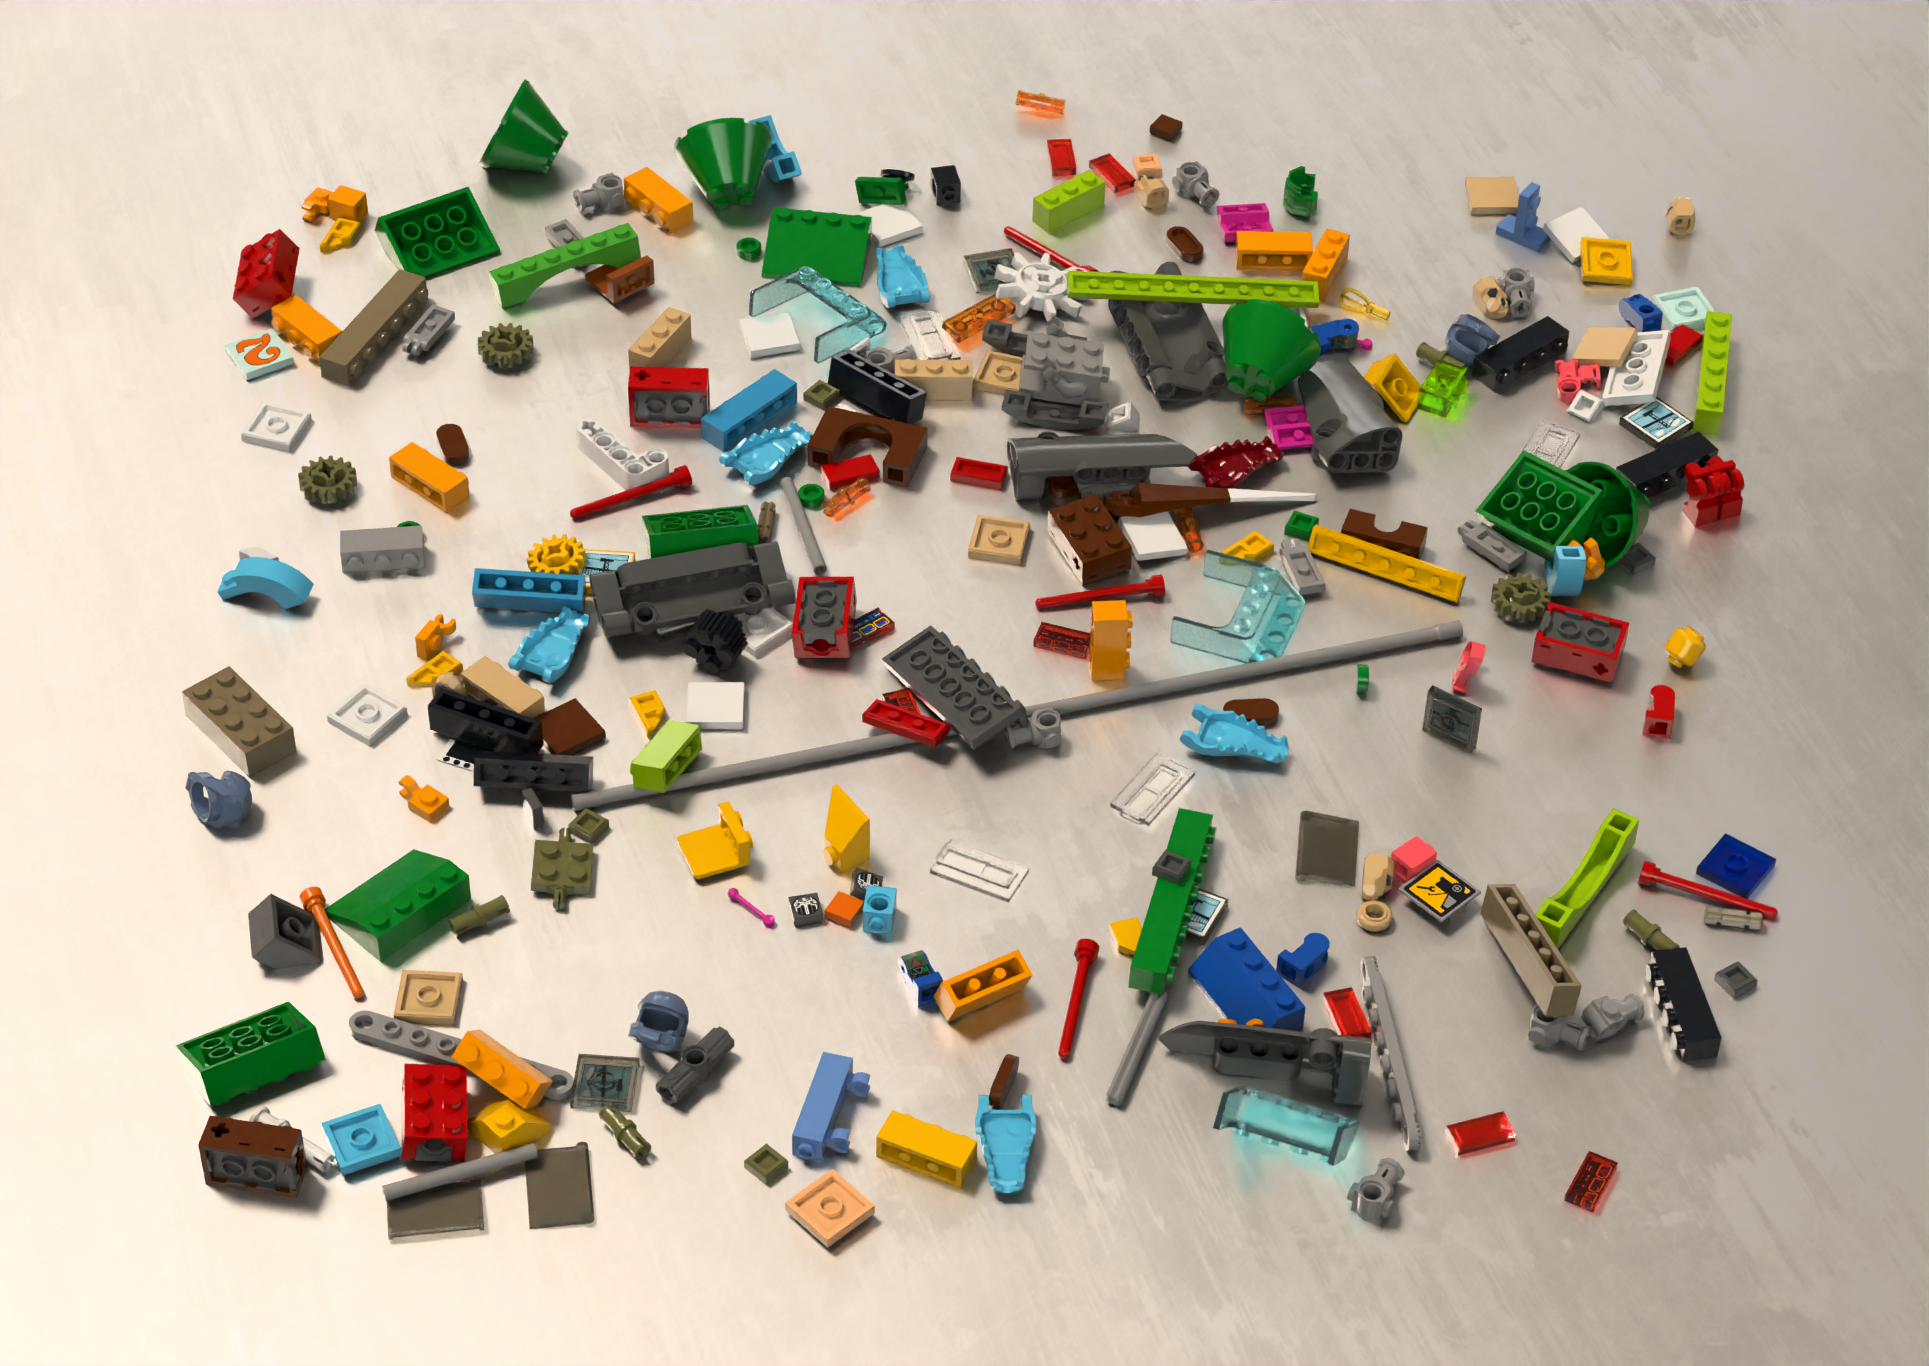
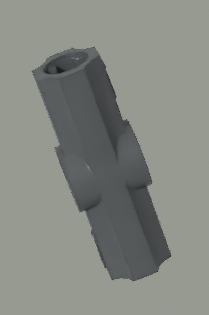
M719 1026L718 1028H713L696 1045L686 1047L681 1053V1060L656 1083V1091L660 1094L662 1100L669 1104L677 1103L695 1085L705 1083L709 1078V1071L734 1047V1039L727 1030Z

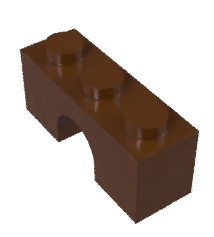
M1349 509L1341 533L1419 560L1421 559L1426 545L1428 527L1402 521L1397 530L1383 532L1374 526L1375 514Z

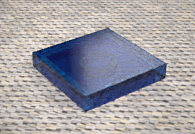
M1725 833L1697 866L1696 874L1742 898L1748 899L1773 869L1776 858Z

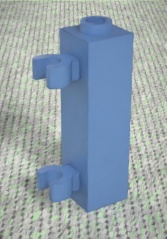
M823 1052L792 1134V1155L800 1156L804 1159L823 1161L827 1147H831L839 1153H847L850 1141H848L850 1131L844 1128L834 1130L848 1091L860 1097H867L870 1090V1085H868L869 1074L864 1072L853 1074V1058Z

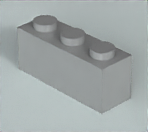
M422 526L340 531V556L343 573L424 568Z

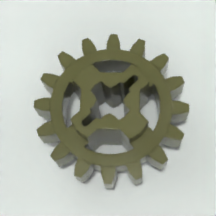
M499 323L496 328L489 326V332L482 331V337H478V354L482 356V361L489 360V365L491 366L495 363H498L499 368H502L504 364H508L509 367H512L513 363L521 365L522 359L529 360V354L533 353V336L529 334L528 329L522 331V325H518L516 328L513 327L512 323H509L508 326H503L502 323Z
M330 455L327 460L320 456L318 462L310 460L309 467L302 466V472L298 473L300 491H304L305 498L312 496L313 502L322 499L323 503H326L327 500H332L335 503L337 502V497L346 499V492L353 493V487L357 486L355 467L351 466L350 461L344 463L342 457L333 460V456Z
M1517 573L1516 577L1507 574L1506 580L1498 578L1497 584H1493L1490 601L1494 603V610H1501V617L1509 615L1510 621L1519 618L1521 623H1524L1525 618H1529L1533 622L1536 615L1541 618L1544 616V611H1546L1547 605L1550 602L1551 592H1547L1548 585H1541L1540 578L1532 580L1531 574H1528L1526 577H1522L1521 573Z

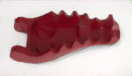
M1265 436L1264 440L1260 443L1253 442L1252 444L1248 439L1242 443L1237 439L1233 445H1229L1228 442H1224L1220 447L1214 445L1203 454L1198 455L1188 468L1191 471H1198L1207 480L1205 483L1206 487L1233 489L1262 467L1283 459L1284 452L1268 436Z

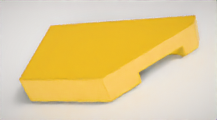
M337 218L320 243V252H327L352 244L362 230L361 222Z
M1254 531L1220 553V561L1256 563L1274 551V544Z
M442 651L406 678L407 685L409 687L433 686L438 676L445 672H454L456 676L463 671V663Z
M656 690L629 697V704L647 738L653 736L666 715L665 707Z
M1138 917L1110 923L1109 931L1118 952L1128 956L1134 955L1142 930Z

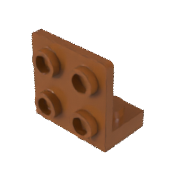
M646 255L620 268L603 265L586 273L585 280L612 303H616L654 284L653 259Z

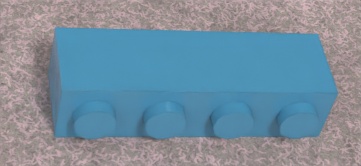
M776 369L772 370L701 418L702 438L721 451H727L796 404L797 383Z
M475 568L472 596L474 607L561 613L562 607L565 606L579 614H584L587 589L585 575Z

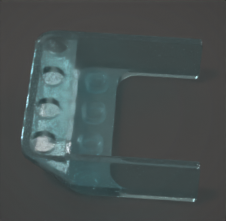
M801 267L750 292L749 315L753 318L808 292L847 319L844 324L816 337L814 361L818 364L852 348L866 337L872 338L883 333L887 327V322L883 317L811 267Z
M1207 550L1204 557V577L1245 587L1246 590L1231 621L1225 626L1214 627L1174 616L1171 624L1170 642L1245 664L1282 657L1304 610L1305 601L1303 597L1272 566Z
M1241 1086L1223 1092L1213 1129L1221 1130L1231 1127V1132L1249 1137L1250 1133L1262 1136L1261 1141L1267 1144L1279 1146V1142L1291 1145L1290 1150L1299 1154L1308 1155L1309 1151L1321 1154L1320 1160L1335 1166L1346 1160L1360 1121L1257 1088Z

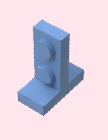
M1531 182L1519 194L1516 217L1508 214L1496 227V235L1536 252H1539L1551 240L1541 227L1536 226L1538 221L1536 211L1541 201L1539 196L1540 185Z

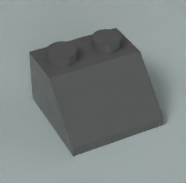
M273 894L268 895L248 913L251 955L253 959L274 969L318 964L322 960L318 923L312 913Z

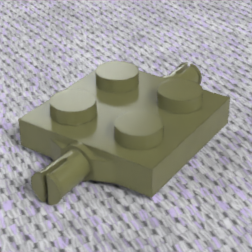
M565 828L559 830V841L535 840L531 891L547 892L554 895L553 907L555 909H558L559 900L560 909L565 907V898L568 895H590L594 844L570 842L572 831L569 828L566 829V836H564Z

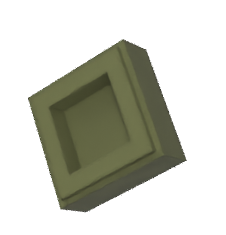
M818 380L803 393V400L822 410H825L840 397L839 389L821 380Z
M585 808L568 825V828L572 831L573 835L592 844L609 828V820Z
M766 1143L744 1160V1168L767 1185L788 1168V1160Z

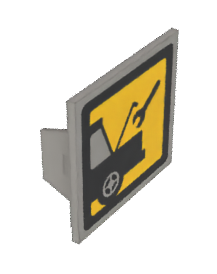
M1438 859L1398 888L1399 892L1441 923L1447 918L1450 921L1455 919L1465 911L1467 904L1481 894L1479 889Z

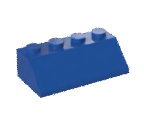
M1241 927L1216 937L1188 968V973L1225 1019L1237 1021L1236 1024L1246 1025L1252 1019H1260L1264 1022V1027L1303 1031L1305 1005Z

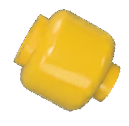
M1686 626L1685 629L1677 628L1664 646L1665 651L1669 654L1667 660L1678 668H1681L1683 664L1688 667L1694 666L1706 649V645L1703 642L1705 637L1689 626Z

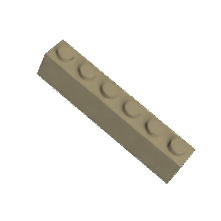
M399 269L319 357L321 376L347 386L358 377L365 366L372 362L375 355L387 345L391 337L399 332L402 325L413 316L418 307L425 303L428 298L426 277Z
M1488 884L1480 914L1544 1015L1554 1018L1574 1016L1582 985L1515 884Z

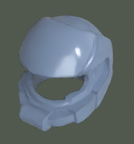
M1461 314L1454 320L1448 330L1445 339V350L1449 352V356L1462 363H1466L1468 367H1473L1475 356L1487 350L1490 345H1496L1501 336L1477 317L1470 314Z
M229 770L223 772L221 779H217L207 772L188 773L185 789L189 793L190 806L200 821L214 828L238 826L240 821L250 811L252 805L251 784L244 776ZM203 787L207 791L208 798L204 797Z
M668 991L649 992L638 1004L639 1015L636 1022L631 1023L628 1037L654 1050L663 1052L679 1051L689 1022V1011L685 1001L677 994Z

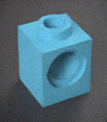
M867 885L863 907V931L892 934L896 913L897 888Z

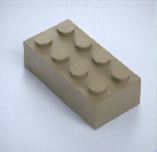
M230 666L182 691L185 715L248 777L296 752L293 727Z

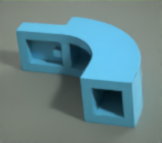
M1555 546L1554 563L1546 559L1544 560V570L1548 585L1547 592H1551V597H1578L1580 595L1586 568V556L1583 546Z

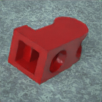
M1657 685L1650 691L1642 735L1671 739L1674 723L1675 692L1668 686Z

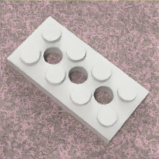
M1669 330L1638 333L1622 366L1610 367L1602 397L1605 406L1655 402L1671 341Z

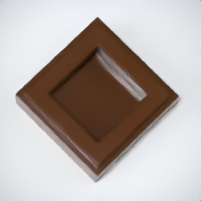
M1161 114L1150 125L1149 133L1171 141L1182 129L1183 122Z

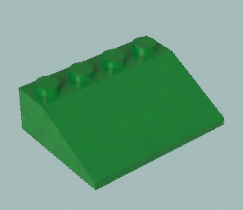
M469 186L378 217L374 230L385 253L398 270L401 269L426 278L500 252V248Z
M774 207L769 223L762 277L861 287L872 242V217Z
M1523 450L1475 512L1484 524L1510 541L1554 563L1555 546H1567L1572 540L1582 546L1604 491Z
M748 505L642 516L649 559L733 543H746L748 547L759 544L757 523Z
M413 849L324 910L329 920L381 962L471 900L469 875L448 859Z
M289 1001L175 1045L176 1051L200 1094L210 1105L227 1103L233 1096L241 1093L255 1092L263 1084L271 1081L279 1082L285 1080L291 1073L299 1070L313 1069L317 1066V1063L326 1060L316 1027Z

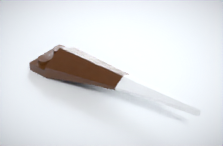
M1137 483L1130 490V496L1124 491H1112V495L1104 494L1103 504L1114 516L1144 517L1182 508L1227 502L1262 500L1316 501L1317 494Z

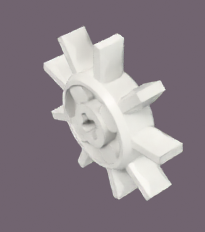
M1019 252L1014 253L1011 263L1015 270L998 264L994 279L1007 284L998 285L996 298L1016 297L1020 302L1017 316L1022 317L1029 309L1043 311L1048 323L1049 320L1056 316V310L1059 308L1075 319L1079 316L1082 305L1075 300L1086 301V298H1067L1066 276L1068 271H1077L1075 266L1060 271L1050 265V254L1044 253L1040 263H1028Z

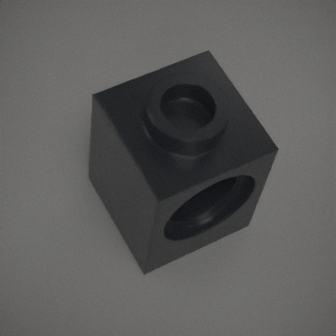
M955 165L931 168L930 187L936 205L960 202L961 182Z

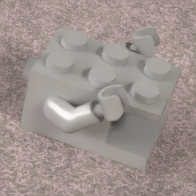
M1056 316L1048 321L1047 334L1028 331L1026 352L1021 361L1019 392L1032 393V398L1079 406H1082L1083 400L1096 401L1100 383H1108L1110 368L1103 367L1104 344L1071 338L1065 331H1061L1064 328V324Z

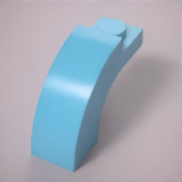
M771 115L747 122L755 125V121H758L767 126L771 132L772 145L763 168L767 178L772 182H780L802 175L795 152L788 153L784 149Z
M249 557L240 559L236 569L228 571L222 577L217 593L223 600L247 592L262 593L276 600L283 609L305 603L314 584L303 573L288 564L269 558Z

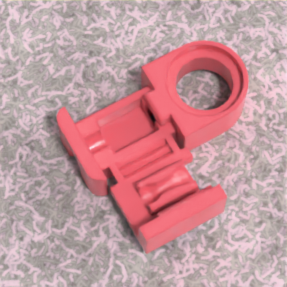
M1570 359L1569 362H1564V360L1555 361V373L1559 372L1560 378H1557V396L1560 401L1572 403L1579 390H1581V383L1586 384V381H1591V384L1595 382L1597 389H1601L1599 364L1580 365V368H1578V360ZM1564 389H1574L1575 391H1574V392H1564L1563 390H1564Z
M1473 641L1467 643L1459 658V666L1452 676V681L1454 682L1452 690L1464 694L1467 693V679L1470 674L1476 675L1485 655V645Z

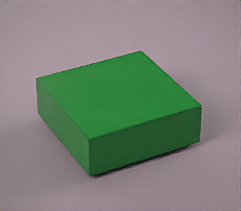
M1294 511L1285 526L1284 534L1309 541L1313 526L1319 525V518Z

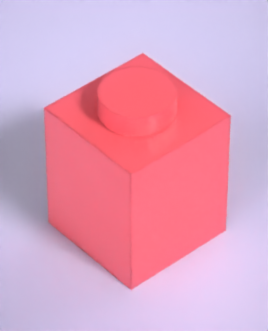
M1415 836L1392 852L1391 859L1394 861L1393 875L1405 884L1435 862L1437 852L1431 845Z

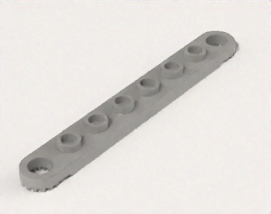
M1375 956L1362 957L1361 974L1364 984L1362 987V997L1364 1004H1369L1368 1022L1370 1027L1375 1028V1049L1381 1051L1380 1069L1382 1074L1386 1073L1387 1075L1386 1093L1388 1097L1393 1099L1392 1117L1394 1121L1399 1122L1406 1151L1420 1150L1421 1138L1418 1136H1421V1133H1418L1420 1132L1418 1120L1415 1119L1416 1109L1379 969H1376L1378 968L1377 959Z
M367 1010L356 1012L349 1019L350 1035L354 1039H358V1041L364 1040L372 1043L374 1046L435 1065L463 1066L451 1057L462 1040L460 1038ZM362 1021H364V1023H366L367 1021V1023L371 1024V1026L366 1029H360L357 1027L359 1023L362 1024ZM520 1057L553 1080L552 1083L555 1084V1081L557 1083L561 1081V1083L564 1082L566 1084L561 1089H554L550 1086L544 1095L545 1097L552 1099V1101L558 1100V1102L561 1099L566 1100L567 1097L570 1098L574 1090V1081L570 1073ZM467 1069V1075L480 1078L479 1076L471 1072L469 1069Z

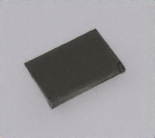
M1302 811L1300 813L1295 879L1299 882L1309 879L1340 886L1344 884L1355 886L1359 821L1311 811Z
M578 1142L576 1146L537 1150L538 1158L525 1161L529 1229L592 1223L594 1221L588 1143Z
M481 1179L455 1181L388 1200V1239L394 1240L396 1237L473 1229L485 1230Z

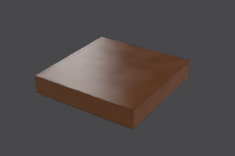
M576 698L533 718L542 721L543 744L553 755H572L606 738L605 730Z

